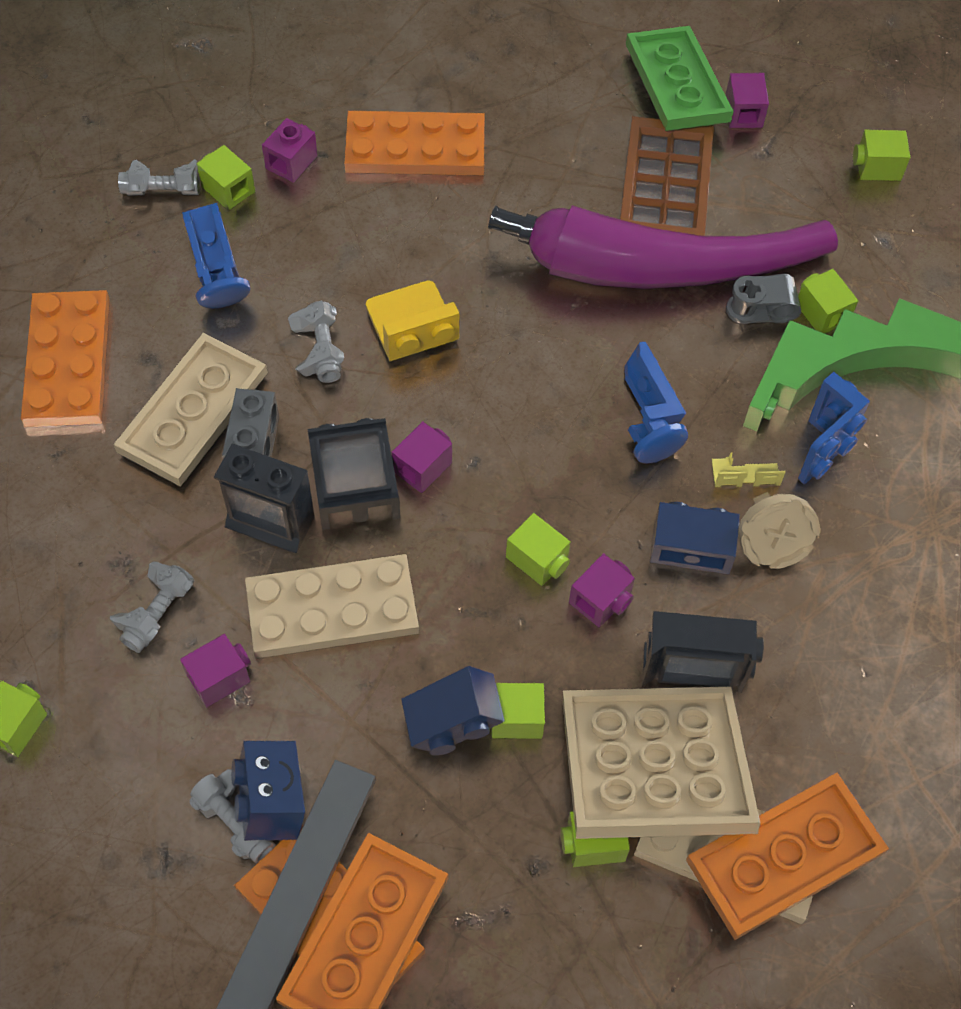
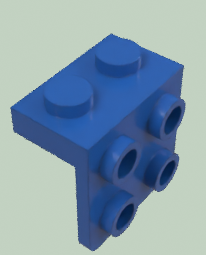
M835 372L823 381L808 420L823 434L813 442L798 477V480L803 484H806L812 477H815L817 480L820 479L832 466L833 462L831 460L838 454L845 456L858 441L855 435L867 421L864 414L870 400L863 396L854 384L842 379Z

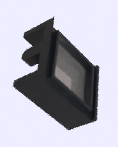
M364 418L354 423L340 425L323 424L318 428L307 429L322 530L330 529L328 514L352 510L353 521L364 522L369 519L368 508L390 505L392 518H401L400 499L385 418Z
M232 443L214 475V479L219 480L227 509L224 527L297 554L315 518L308 471Z
M653 611L652 632H648L647 642H644L642 687L653 679H657V682L703 687H731L733 689V686H738L737 692L742 693L748 678H754L756 662L761 663L763 658L764 640L763 637H757V621Z

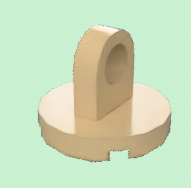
M766 492L753 498L755 504L743 516L738 529L740 546L748 559L758 566L762 564L769 565L771 569H781L794 565L808 556L814 548L812 544L816 536L819 538L821 531L818 516L809 503L791 494L770 496Z

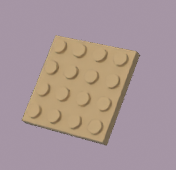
M731 687L563 691L562 705L576 839L758 834L760 818Z

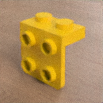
M423 281L369 298L366 301V310L389 361L459 339L460 313L454 302L444 304L433 281Z

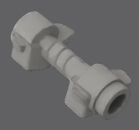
M194 159L187 165L174 168V175L150 176V169L138 160H134L129 170L119 172L118 186L120 194H127L128 196L145 195L146 190L174 189L181 191L182 195H199L200 178L196 164L197 160Z
M322 300L313 302L306 308L292 313L288 317L291 330L295 333L315 331L317 341L308 357L298 364L295 370L303 376H310L316 373L321 382L330 383L338 380L341 376V363L344 360V353L331 342L329 327L336 321V307Z
M159 562L150 563L147 575L161 589L146 610L143 607H139L129 613H118L110 616V620L114 625L123 631L119 638L120 641L129 649L140 653L144 647L148 646L160 629V625L157 622L167 607H169L175 597H183L195 582L194 578L179 566H168Z
M231 769L224 771L217 778L213 774L205 776L192 789L190 805L195 810H200L206 818L217 814L234 833L230 839L233 845L232 851L237 856L243 857V859L251 858L257 864L275 847V843L272 840L244 841L243 822L235 821V807L229 802L237 787L232 785Z

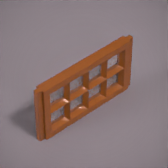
M632 116L620 220L656 229L705 236L714 125L665 131L660 119Z

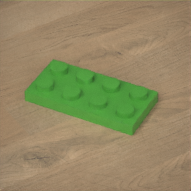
M690 26L627 33L626 47L665 131L731 122L733 109Z

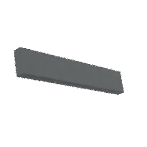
M338 760L334 761L216 1009L272 1008L374 787L376 776Z

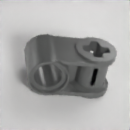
M788 274L740 277L733 285L734 296L729 299L726 305L728 317L739 324L762 322L786 323L796 319L801 314V305L795 280ZM744 286H747L745 292L742 293ZM747 307H750L748 313L745 314Z

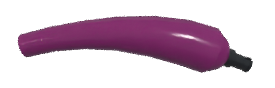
M572 205L570 209L556 208L548 210L539 217L528 213L525 217L495 206L488 224V229H494L518 237L519 242L528 244L534 258L542 266L550 270V275L592 285L640 289L703 286L737 280L743 276H757L832 254L838 247L836 231L833 225L826 220L786 231L750 236H701L651 228Z

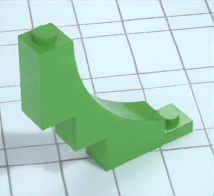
M900 298L888 325L845 309L833 336H829L790 320L749 405L743 426L757 431L763 418L771 419L776 406L790 410L804 396L821 386L823 381L833 372L841 377L866 369L908 367L939 372L961 379V322Z

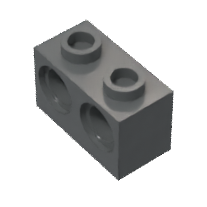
M236 388L222 453L223 459L232 443L272 457L279 420L275 392Z

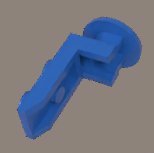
M214 203L183 212L184 223L196 260L195 267L203 285L195 295L199 305L205 308H223L242 301L250 293V282L245 278L239 277L218 204Z
M639 342L624 367L625 380L641 407L640 412L643 416V423L631 425L628 432L633 441L638 443L634 448V456L641 463H655L670 457L686 443L688 439L686 426L679 424L686 412L647 343Z

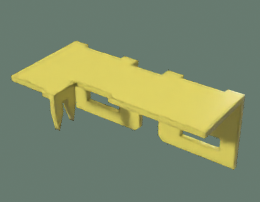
M733 452L726 458L711 459L715 487L723 485L742 487L743 483H753V486H760L761 484L780 486L786 471L778 470V463L732 466Z

